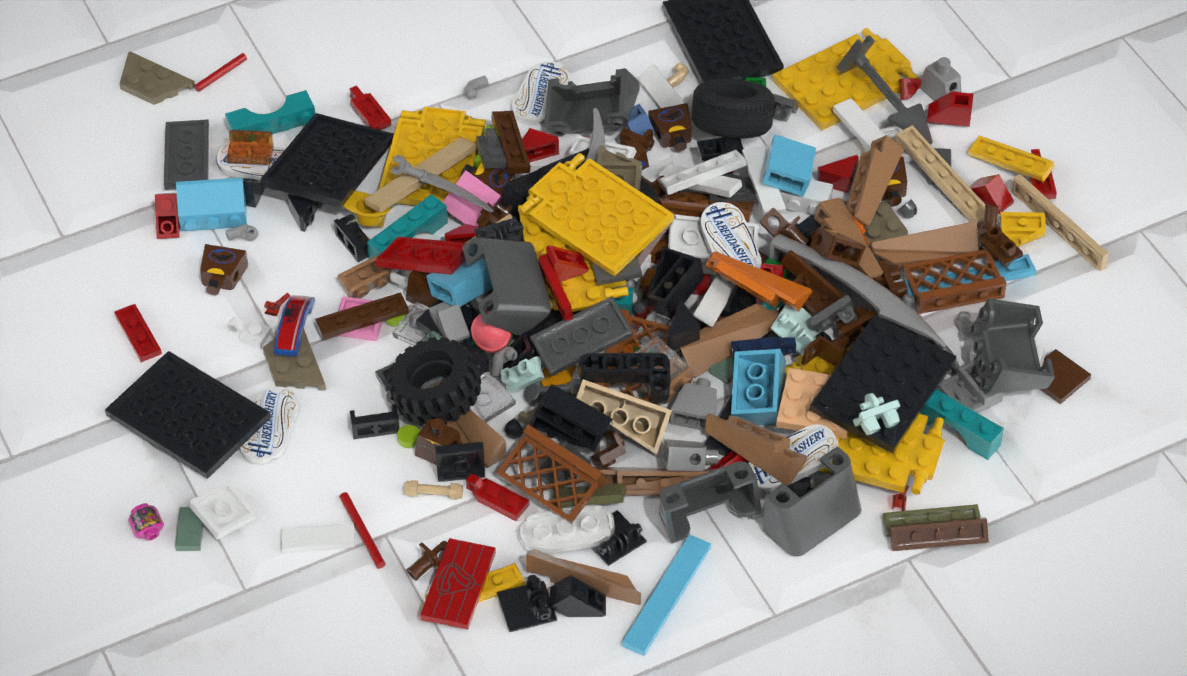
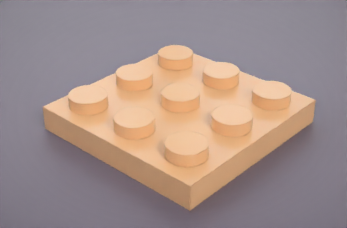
M789 368L776 427L799 431L810 425H823L831 429L836 438L846 439L848 430L809 411L810 404L831 375Z

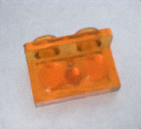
M229 130L228 164L271 165L274 150L272 132Z

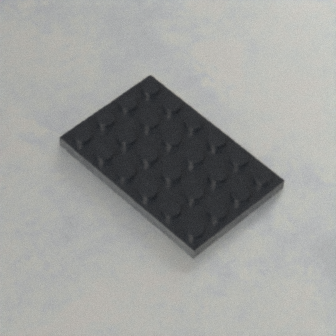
M667 0L662 2V8L700 83L714 79L745 80L746 77L758 78L784 69L778 53L749 0Z
M315 113L261 177V186L342 208L391 146L394 133Z
M874 315L810 404L809 411L893 454L955 363L957 356ZM873 393L876 398L883 397V404L898 400L900 407L896 411L900 422L897 425L886 428L882 418H879L877 422L881 429L870 435H866L861 425L855 427L853 420L859 417V413L866 411L860 408V404L865 402V395Z
M170 351L166 352L105 409L106 416L206 479L219 469L271 418L270 412Z

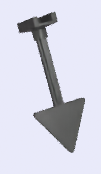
M870 35L865 38L863 43L860 39L856 40L836 68L841 74L856 67L863 70L898 111L890 115L887 120L902 130L913 125L931 145L933 140L922 104L919 103L906 108L870 65V61L865 56L875 40Z

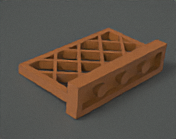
M678 191L670 195L666 194L665 199H662L661 206L672 211L675 215L702 217L704 210L708 206L718 202H726L736 206L742 212L746 222H750L754 202L710 201V194Z
M987 249L903 265V272L915 298L918 314L985 302L988 298L1001 299L1005 297L1007 282L1004 277L1000 276L991 253ZM984 257L987 261L985 266L974 262L976 259ZM961 262L966 264V267L962 270L953 265L954 263ZM939 266L945 270L940 274L933 271L932 268ZM972 267L981 272L976 276L967 271ZM918 270L923 272V275L919 278L912 275L910 271ZM951 271L958 274L959 277L954 280L946 275ZM986 273L994 278L985 280L982 276ZM929 275L938 280L935 284L925 281V278ZM965 277L974 282L963 284L960 281ZM942 281L952 285L946 288L939 287ZM922 285L931 290L919 292L918 288Z
M620 309L630 327L632 324L640 325L644 331L608 348L606 353H626L624 346L632 342L638 349L633 353H645L654 348L658 353H666L667 334L670 326L629 315L630 311ZM661 331L665 332L666 336L656 342L651 333ZM648 336L652 344L642 348L637 340ZM614 366L608 367L609 369H612V370H613V369H616V367H614ZM631 367L632 369H640V367ZM639 382L630 387L627 383H622L625 389L619 392L628 393L630 396L635 397L632 391L643 387L646 397L645 399H638L650 402L648 382ZM595 383V384H598V385H601V386H604V387H607V388L610 389L611 384H613V383Z
M528 424L523 430L524 436L496 473L572 524L599 487L603 488L607 479L601 471ZM526 444H529L534 449V455L522 458L521 450ZM539 459H552L553 467L540 470ZM535 460L536 471L524 473L522 463ZM519 464L520 474L509 476L505 473L510 465ZM558 471H570L571 480L558 482ZM554 473L555 483L542 485L541 475ZM537 476L538 486L527 488L524 478ZM586 482L591 485L586 493L577 495L576 484ZM572 485L573 496L561 498L559 487ZM556 488L557 499L545 500L543 490ZM574 501L575 508L570 515L562 511L561 503Z

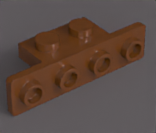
M792 250L782 259L781 264L797 277L793 282L812 289L811 295L802 306L811 315L818 314L844 297L834 285L825 280L818 271L810 267Z

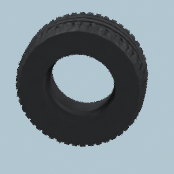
M739 79L708 80L699 84L693 92L691 119L699 130L714 136L738 139L759 137L766 134L773 125L775 97L770 89L755 82Z

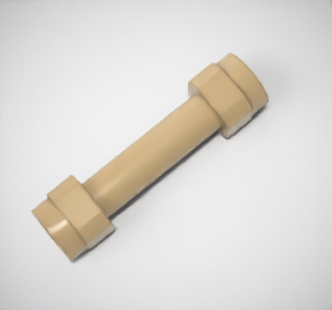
M411 480L405 482V495L417 497L418 493L450 496V499L457 500L463 497V485L458 483H451L450 486L418 484V480Z

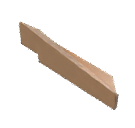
M887 135L872 141L870 151L860 155L846 205L848 211L854 215L853 217L865 226L870 225L904 151L900 144Z
M838 197L819 202L814 219L822 228L843 234L866 246L858 267L850 266L870 278L882 276L883 271L843 200ZM839 245V251L844 252L846 247Z
M969 222L874 241L871 243L870 250L874 257L885 260L887 266L898 265L899 268H903V265L975 252L979 251L976 222Z
M756 303L716 322L713 327L707 326L701 329L698 341L679 348L686 368L691 366L694 369L693 377L700 376L708 371L712 365L732 356L731 341L759 339L772 331L771 326L780 314L777 309H766L763 305Z
M471 409L467 414L460 415L458 420L447 422V426L459 431L462 444L483 442L484 463L487 468L506 457L505 439Z
M707 414L705 432L786 486L792 483L807 461L808 456L788 449L790 448L791 439L738 416L729 415L727 420L713 414Z
M594 467L604 474L607 479L605 485L625 483V495H660L661 491L666 487L709 472L708 469L704 471H669L666 468Z
M536 549L526 555L527 571L549 576L550 583L556 584L572 575L604 593L606 597L636 605L641 604V592L636 590L627 575L556 558Z

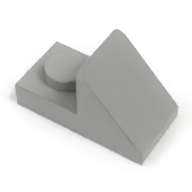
M443 302L429 308V314L444 338L459 342L470 337L458 304L452 306Z

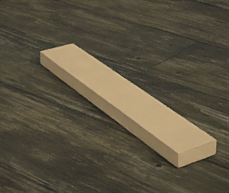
M911 125L896 133L894 139L970 222H976L977 227L978 224H983L985 214L984 202L917 129Z
M460 137L415 166V168L425 169L428 173L438 176L477 151L476 144ZM402 174L365 198V204L381 213L426 184V182L419 181L418 178L409 174Z
M1021 174L1016 175L1013 179L1012 193L1033 212L1045 213L1046 224L1097 270L1102 271L1105 269L1109 253Z

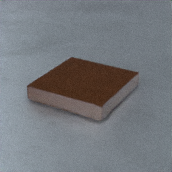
M1055 349L1044 358V362L1046 359H1051L1055 378L1048 388L1040 390L1059 404H1062L1091 379V374Z

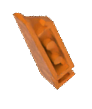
M713 252L705 263L707 268L774 308L781 301L799 312L812 293L810 288L719 252Z

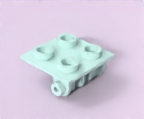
M786 304L771 326V329L779 337H795L796 352L799 355H803L805 347L816 339L815 336L821 332H818L809 320L812 316L807 311L801 308L798 312Z

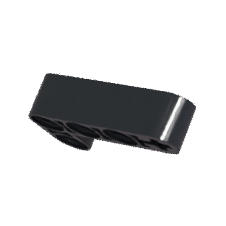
M587 353L579 358L578 375L581 380L584 379L592 383L648 382L649 397L652 401L663 403L669 398L671 384L670 360L663 353ZM614 366V367H616V369H613V370H612V369H609L608 367ZM638 366L640 369H632L631 367ZM662 366L663 369H656L654 367ZM656 387H663L664 389H663V390H657V389H655V388H656Z

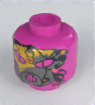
M147 503L134 507L128 518L134 535L139 539H146L147 541L157 538L164 526L157 508Z

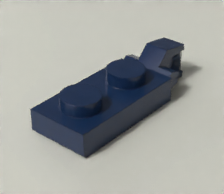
M768 337L731 341L733 360L737 351L781 349L783 356L796 353L795 337Z

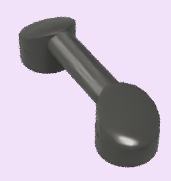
M573 379L568 384L555 386L577 397L582 380ZM530 385L524 395L527 403L535 406L550 386Z

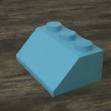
M243 178L176 182L178 217L181 231L234 228L247 224V204Z
M781 349L735 352L732 416H738L758 425L776 424L786 377V360Z

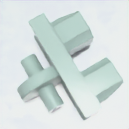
M536 356L529 360L524 359L517 366L501 370V379L506 384L508 393L512 394L532 384H538V381L545 379L541 370L542 361L540 357Z
M873 393L865 395V402L860 404V408L866 411L859 413V417L853 420L855 427L861 425L866 435H870L881 429L877 422L879 418H882L886 428L897 425L900 422L896 411L900 407L898 400L883 404V397L876 398Z

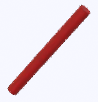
M347 492L341 493L339 498L378 569L383 568L386 563Z

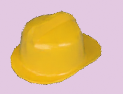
M354 191L343 205L344 208L355 213L361 225L382 228L385 223L386 214L392 209V206L380 213L365 204V198L371 194Z

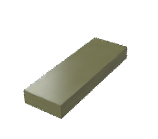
M625 483L604 485L602 489L599 487L586 505L623 503L626 494ZM591 486L576 487L577 495L586 493ZM572 487L559 488L561 498L573 496ZM556 488L551 500L557 499ZM574 501L561 503L562 507L575 506Z

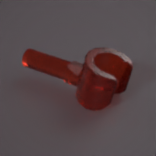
M284 294L276 302L266 301L264 307L267 310L264 314L277 316L280 306L290 297V294Z
M649 305L641 314L636 313L634 316L648 320L647 316L654 309V306ZM633 324L639 330H644L642 326Z
M907 484L904 493L900 492L893 495L891 509L900 507L902 508L901 511L906 510V493L909 489Z

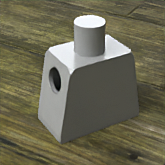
M939 58V60L926 66L920 89L933 101L952 91L962 92L961 75L950 66L951 61L949 58Z
M699 378L696 384H684L671 408V424L705 431L707 414L716 416L717 390L710 387L711 382L708 379Z
M664 439L663 464L669 471H704L705 464H718V450H706L703 442ZM696 453V456L690 459V456Z

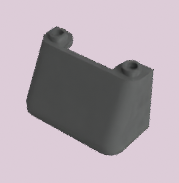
M626 68L616 69V74L611 75L610 81L576 85L569 81L568 85H563L559 83L560 80L558 78L549 79L545 127L556 136H563L565 133L593 130V109L596 108L599 111L603 128H621L629 121L640 91V82Z

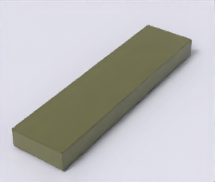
M978 504L886 512L883 513L882 518L886 537H890V526L979 518L981 515Z

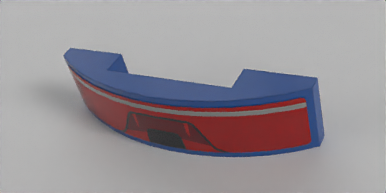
M292 295L288 299L277 332L274 348L275 355H298L302 343L301 334L307 316L312 312L315 297Z

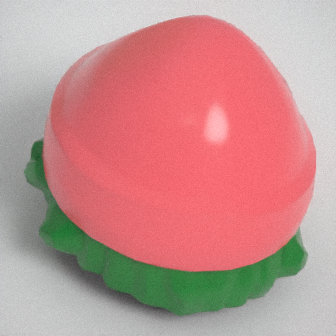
M481 313L475 317L471 324V340L473 345L478 346L483 353L495 354L502 348L510 345L513 333L484 323Z

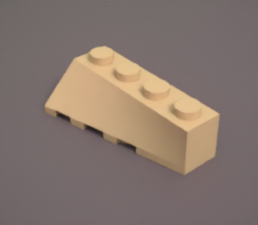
M583 379L576 398L612 418L611 426L657 455L672 410Z

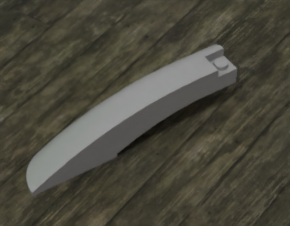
M781 234L771 241V259L781 263L786 254L792 250L810 267L818 271L825 280L834 285L844 296L848 294L858 309L864 307L868 312L874 310L878 317L953 354L940 336L912 308L864 273L846 263L828 259L813 248ZM788 270L787 280L793 282L797 277ZM957 359L947 373L948 375L954 376L957 374V369L959 368Z

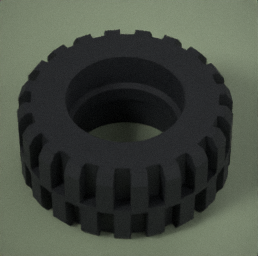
M435 337L428 338V341L423 342L421 340L416 342L415 346L407 347L403 354L400 353L396 357V363H393L389 370L388 387L398 411L409 422L423 426L430 419L440 418L447 425V422L451 420L454 422L459 419L460 415L467 414L470 411V406H474L477 396L481 392V377L472 354L460 342L450 341L448 338L442 337L440 340H437ZM449 376L443 383L435 387L420 388L432 378Z

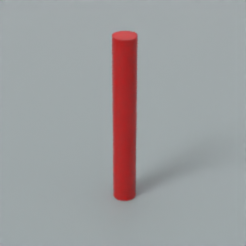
M241 53L195 84V90L197 92L202 91L246 61L247 56Z

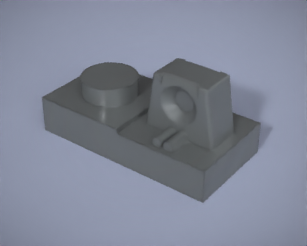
M773 94L775 97L774 117L775 119L787 122L791 113H796L799 106L796 100Z
M486 128L484 136L476 137V145L484 168H506L507 161L499 138L495 134V129Z
M847 294L809 320L818 332L831 328L834 325L833 322L837 321L838 318L845 325H848L857 319L854 311L856 305Z

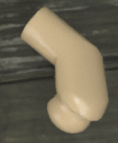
M682 62L674 66L676 73L667 79L673 88L681 83L688 74V67L684 66Z

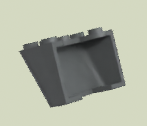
M473 238L462 246L468 266H472L481 258H484L487 264L494 292L478 303L484 323L521 336L548 316L551 303L535 248L531 242ZM493 301V309L490 313H487V306Z
M988 298L985 305L980 308L978 317L971 324L970 334L973 336V350L978 361L977 370L980 372L981 377L980 387L985 394L1045 389L1052 383L1055 378L1051 359H1046L1042 367H1040L1034 339L1043 325L1040 306Z
M838 446L819 460L832 472L831 477L803 497L799 498L784 483L765 496L763 531L791 556L806 554L861 514L862 509L850 458ZM780 494H785L790 499L788 502L781 503L776 500V497Z
M735 462L663 489L659 496V516L671 543L683 540L690 534L691 528L687 516L731 501L736 512L743 516L762 511L757 478L752 467L746 462Z

